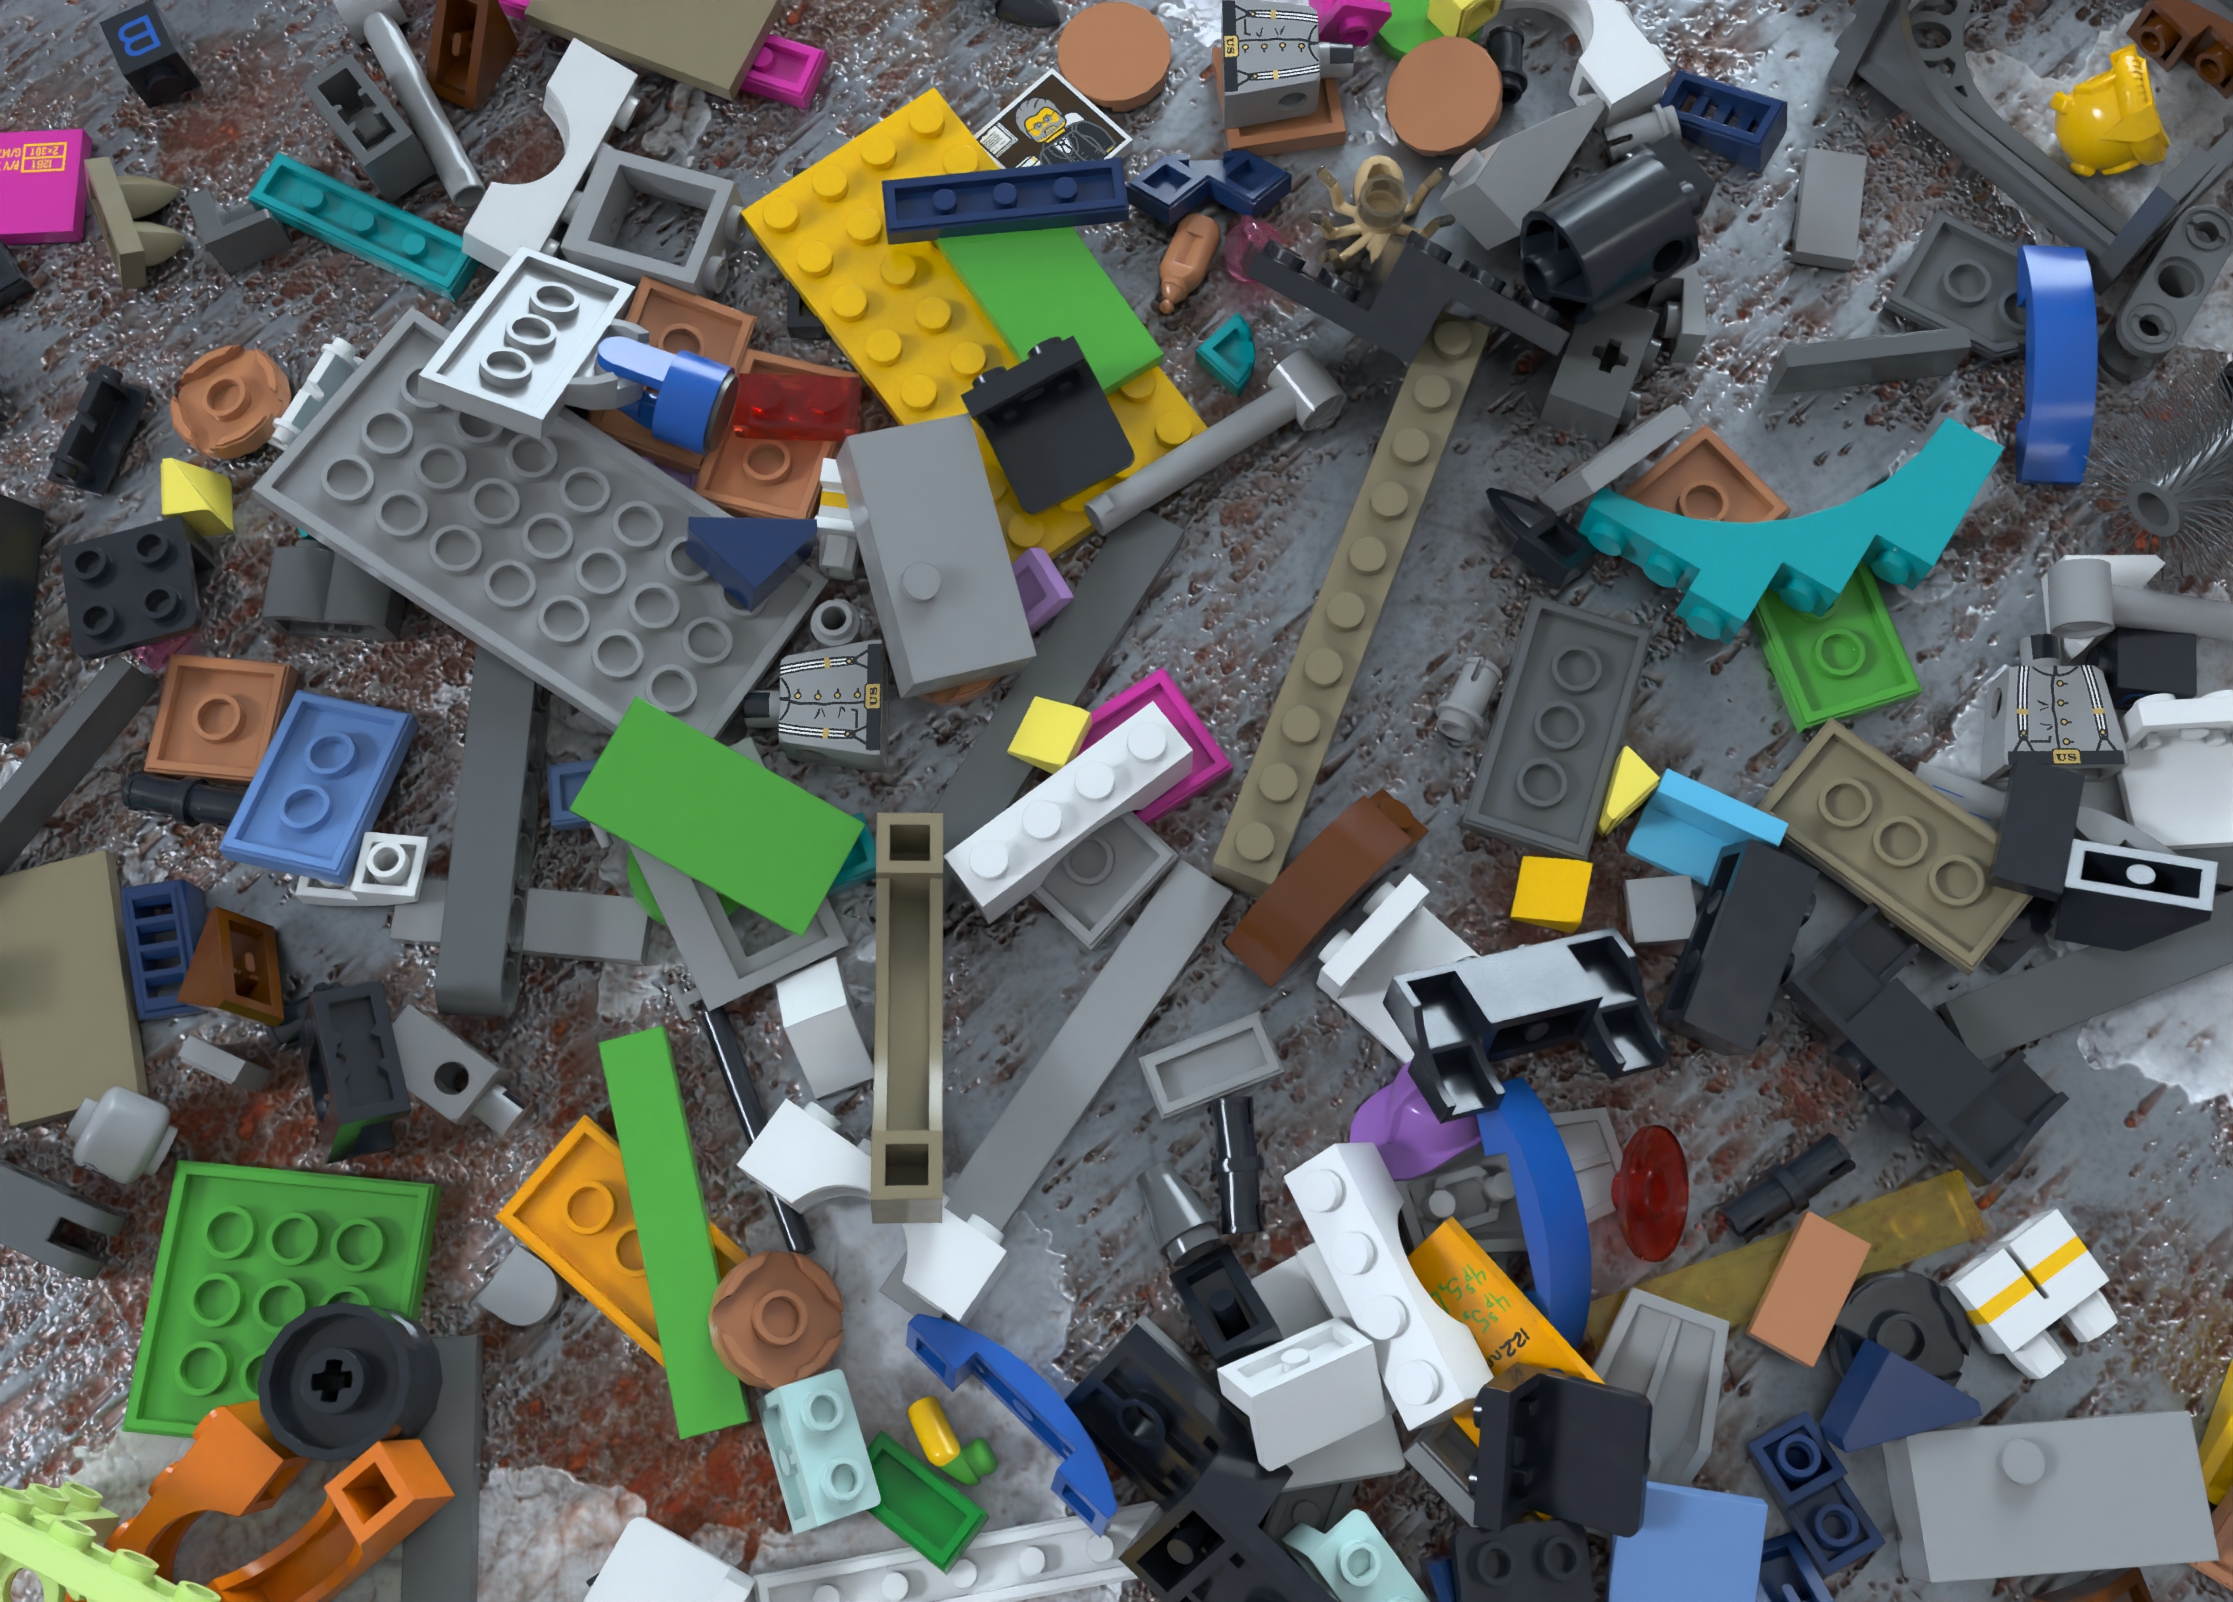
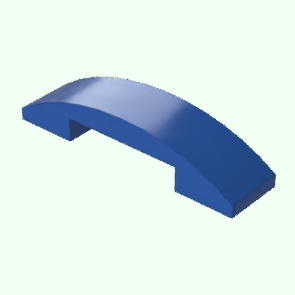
M2021 245L2018 249L2017 307L2026 308L2025 417L2016 424V483L2079 486L2083 483L2084 475L2082 474H2085L2087 459L2082 455L2088 458L2090 442L2088 440L2091 441L2098 365L2096 303L2089 262L2083 247Z
M1523 1077L1500 1081L1506 1094L1499 1109L1477 1114L1485 1156L1507 1153L1535 1283L1534 1286L1520 1291L1570 1346L1575 1348L1581 1345L1586 1329L1592 1283L1589 1231L1580 1188L1561 1136L1536 1093Z
M919 1313L908 1322L906 1346L952 1392L973 1374L1063 1462L1056 1470L1050 1489L1101 1538L1110 1529L1118 1508L1104 1464L1092 1440L1065 1401L1025 1362L989 1338L962 1325L941 1318Z

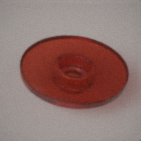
M1645 1125L1633 1135L1623 1155L1620 1171L1615 1174L1611 1186L1612 1202L1618 1210L1622 1232L1627 1245L1637 1258L1645 1262H1662L1674 1252L1683 1234L1688 1213L1689 1178L1685 1156L1676 1136L1670 1129L1662 1125Z

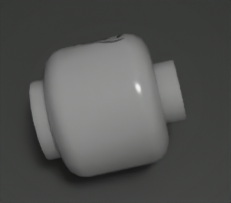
M114 1086L106 1090L98 1102L85 1097L65 1134L77 1138L73 1149V1159L77 1165L119 1183L130 1184L138 1180L142 1174L150 1177L155 1175L172 1145L178 1129L169 1125L171 1113L166 1105L125 1087Z

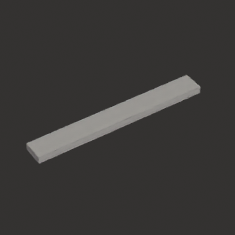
M1181 858L1178 860L946 1193L950 1200L944 1208L964 1222H967L973 1213L990 1223L1001 1233L1004 1232L1233 899V892ZM906 1250L879 1291L913 1316L919 1313L944 1319L945 1315L909 1291L902 1282L907 1263Z

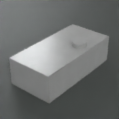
M960 414L847 436L836 458V463L900 699L1020 672L1037 655L970 414Z
M2150 1411L1936 1428L1882 1443L1904 1578L1927 1583L2220 1560L2190 1411Z

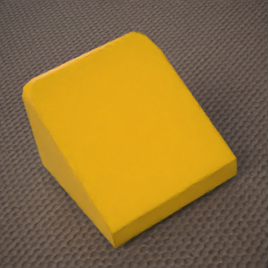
M1523 856L1510 919L1573 934L1581 924L1593 863L1581 860Z

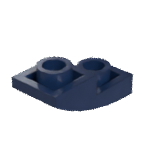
M1808 1411L1747 1444L1746 1447L1773 1500L1791 1531L1795 1532L1822 1581L1876 1551L1886 1543L1844 1478L1848 1474L1847 1470Z

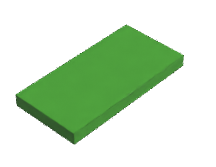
M1073 227L937 238L938 240L933 241L1019 364L1028 360V352L1042 341L1052 337H1061L1063 341L1074 336L1107 397L1143 373L1163 363L1164 353Z
M635 696L569 809L573 814L800 938L804 936L865 826V823L638 696Z

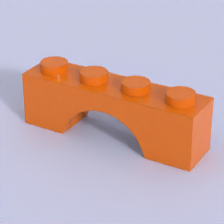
M259 1400L227 1406L221 1405L206 1415L192 1434V1438L196 1441L181 1461L172 1463L155 1478L148 1489L151 1499L136 1517L125 1521L110 1535L103 1548L113 1553L117 1549H127L145 1555L159 1565L155 1575L173 1583L174 1561L179 1545L189 1528L203 1514L208 1511H218L242 1517L272 1508L311 1458L298 1456L274 1438L261 1414ZM66 1591L65 1602H87L86 1599L75 1601Z
M420 1439L378 1441L324 1486L327 1492L326 1501L312 1519L301 1529L265 1555L233 1572L213 1579L205 1587L216 1592L221 1597L220 1602H330L455 1497V1494Z

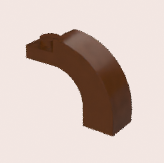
M1383 788L1370 798L1363 795L1327 826L1292 861L1252 906L1224 944L1272 988L1308 957L1343 913L1379 877L1416 848L1429 830L1413 816L1405 804L1394 799Z

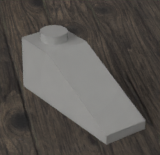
M1596 98L1507 137L1481 152H1478L1475 148L1469 150L1451 168L1449 176L1453 181L1439 202L1486 250L1519 236L1522 219L1530 210L1543 204L1605 108V105Z

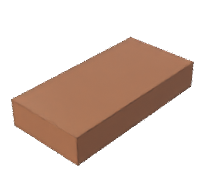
M1811 1211L1803 1212L1744 1334L1805 1368H1814L1872 1244Z

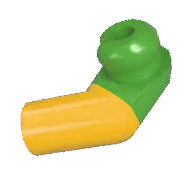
M928 1396L922 1398L908 1408L907 1415L926 1457L932 1464L963 1486L981 1484V1477L996 1471L998 1461L986 1439L975 1438L967 1446L963 1447L955 1437L937 1397Z

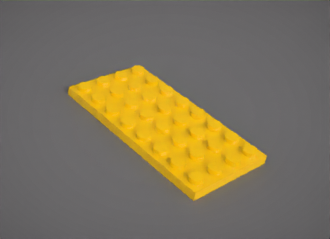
M934 87L741 211L745 226L785 278L799 292L802 300L812 313L825 325L828 334L858 373L861 374L862 378L899 426L969 413L960 395L973 389L972 382L974 379L993 368L1003 366L1006 370H1009L1019 364L933 241L888 245L882 181L1000 169ZM1159 366L1148 370L1106 397L1135 453L1133 464L1129 468L1039 515H1030L1023 510L984 431L971 418L1011 564L1029 548H1044L1051 561L1096 530L1085 512L1084 504L1117 483L1125 481L1135 472L1208 429Z

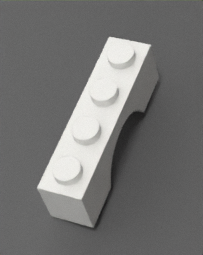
M1501 0L1500 7L1503 10L1513 8L1544 10L1556 15L1574 30L1580 40L1583 54L1578 60L1569 96L1577 106L1596 98L1605 105V108L1593 125L1601 137V128L1603 126H1611L1635 118L1651 109L1654 104L1660 101L1671 69L1668 67L1667 59L1662 50L1657 45L1650 44L1636 27L1632 14L1624 3L1616 0Z
M573 38L547 84L543 110L552 119L561 134L565 149L563 159L551 173L534 182L515 185L491 182L464 230L463 253L498 272L503 269L520 246L556 258L561 243L555 241L554 238L563 222L570 225L583 194L581 189L588 176L592 173L602 147L614 149L613 146L607 144L613 131L617 127L625 132L635 116L640 104V100L633 96L638 74Z
M1152 701L945 854L943 857L951 876L987 923H992L1040 887L1052 868L1071 849L1095 830L1126 812L1143 810L1191 774L1193 749Z
M786 1098L737 1164L747 1177L800 1214L818 1203L831 1198L857 1196L870 1199L871 1142L863 1138L856 1147L836 1133L842 1125L841 1122L812 1101H809L804 1109H801ZM943 1192L942 1223H902L907 1240V1263L902 1282L909 1291L956 1324L965 1327L1009 1264L1010 1258L1008 1252L1000 1246L1005 1239L1004 1234L973 1213L967 1222H964L944 1208L950 1198Z
M1374 1142L1335 1143L1285 1175L1284 1179L1359 1332L1374 1343L1378 1370L1408 1431L1445 1422L1474 1406L1478 1392L1494 1376L1469 1327L1449 1316L1435 1303L1411 1268L1398 1230V1214L1404 1200Z

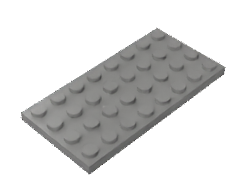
M411 306L253 486L252 491L255 500L612 732H615L635 696H638L717 741L744 704L745 696L755 689L825 593L829 579L803 563L759 606L750 612L686 554L688 517L732 516L574 412L563 407L540 440L417 396L418 375L451 335V332Z

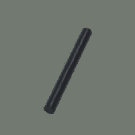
M718 1007L705 1012L700 1018L750 1148L767 1125L768 1120L725 1007ZM766 1190L788 1251L803 1255L815 1251L816 1246L803 1213H798Z

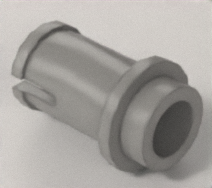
M1659 103L1652 106V112L1601 128L1604 144L1625 137L1630 139L1627 142L1611 146L1606 150L1611 164L1618 163L1619 160H1622L1639 144L1649 142L1652 145L1671 132L1679 141L1682 139L1679 120L1673 105L1662 108Z
M841 599L827 600L820 604L813 612L810 621L811 631L816 640L824 645L825 648L864 641L860 631V615L855 606L848 601Z
M1468 657L1465 659L1462 666L1463 669L1448 700L1439 702L1435 711L1438 717L1436 722L1437 728L1445 735L1459 741H1469L1473 734L1481 732L1485 724L1481 716L1496 685L1503 676L1501 670L1488 660L1485 661L1482 671H1477L1481 662L1479 657Z

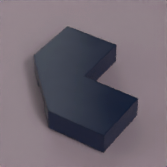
M1247 150L1223 151V159L1189 161L1188 154L1165 155L1126 184L1127 199L1129 204L1168 226H1171L1208 196L1254 221L1291 192L1292 174Z

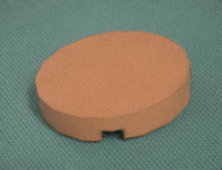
M1127 2L1099 3L1082 10L1069 21L1058 41L1059 74L1096 107L1097 105L1111 107L1112 112L1130 111L1150 102L1163 90L1168 79V72L1171 67V40L1163 23L1146 8Z
M1442 36L1422 42L1401 59L1390 76L1385 96L1388 121L1402 142L1423 156L1437 157L1436 155L1446 154L1455 156L1468 152L1487 138L1500 118L1503 105L1501 100L1503 94L1501 73L1485 48L1467 38Z
M226 345L204 354L186 369L179 380L184 386L180 390L178 398L174 395L172 396L170 413L173 428L196 452L212 459H235L256 451L271 439L276 430L272 423L275 418L281 419L289 407L291 391L288 377L265 352L254 348L255 351L245 350L241 345Z
M781 1251L757 1253L729 1270L713 1293L708 1315L712 1347L724 1367L747 1385L773 1391L778 1387L813 1377L827 1368L841 1346L844 1329L841 1330V1312L844 1311L841 1293L828 1271L807 1255Z

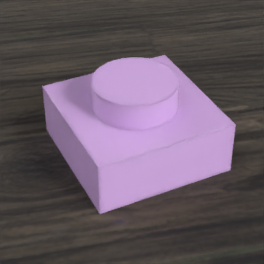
M1029 548L1011 564L1031 634L1038 631L1075 598L1044 548Z

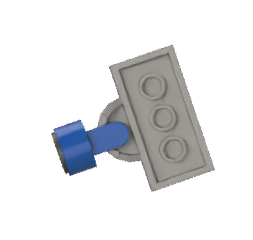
M520 246L418 375L417 396L540 440L564 405L588 410L616 409L622 411L645 428L652 430L653 438L706 456L709 452H714L718 448L727 430L738 394L739 377L735 375L733 367L682 349L674 355L650 346L649 331L636 323L624 321L634 299L635 286ZM644 385L659 390V395L643 390Z

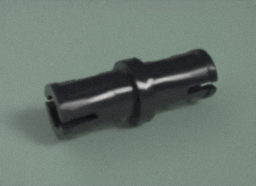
M134 771L125 781L122 800L124 806L128 807L130 811H144L173 817L174 821L182 826L196 827L201 823L229 828L246 792L213 787L209 785L207 780L194 776H187L182 780L147 774L143 771Z
M1252 1096L1226 1097L1211 1100L1217 1158L1216 1160H1211L1212 1174H1218L1222 1209V1235L1265 1231L1259 1189V1171L1264 1170L1263 1156H1257Z
M1827 1133L1794 1159L1792 1158L1783 1165L1776 1162L1765 1169L1764 1174L1766 1177L1740 1196L1719 1207V1213L1725 1218L1723 1220L1730 1231L1745 1245L1780 1218L1782 1219L1791 1212L1798 1215L1809 1208V1199L1820 1193L1819 1191L1835 1180L1837 1181L1847 1173L1852 1172L1856 1169V1164L1853 1160L1849 1159L1852 1156L1845 1146L1833 1134Z

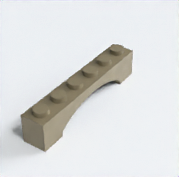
M877 813L875 1045L870 1195L872 1224L942 1223L943 813Z

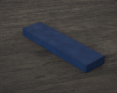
M1122 157L882 181L888 245L938 240L937 238L1129 221V206Z

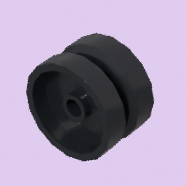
M336 1302L310 1308L283 1327L265 1353L257 1383L260 1411L274 1438L298 1456L335 1462L344 1460L355 1461L378 1441L415 1439L436 1411L443 1378L439 1351L425 1327L401 1311L347 1302Z

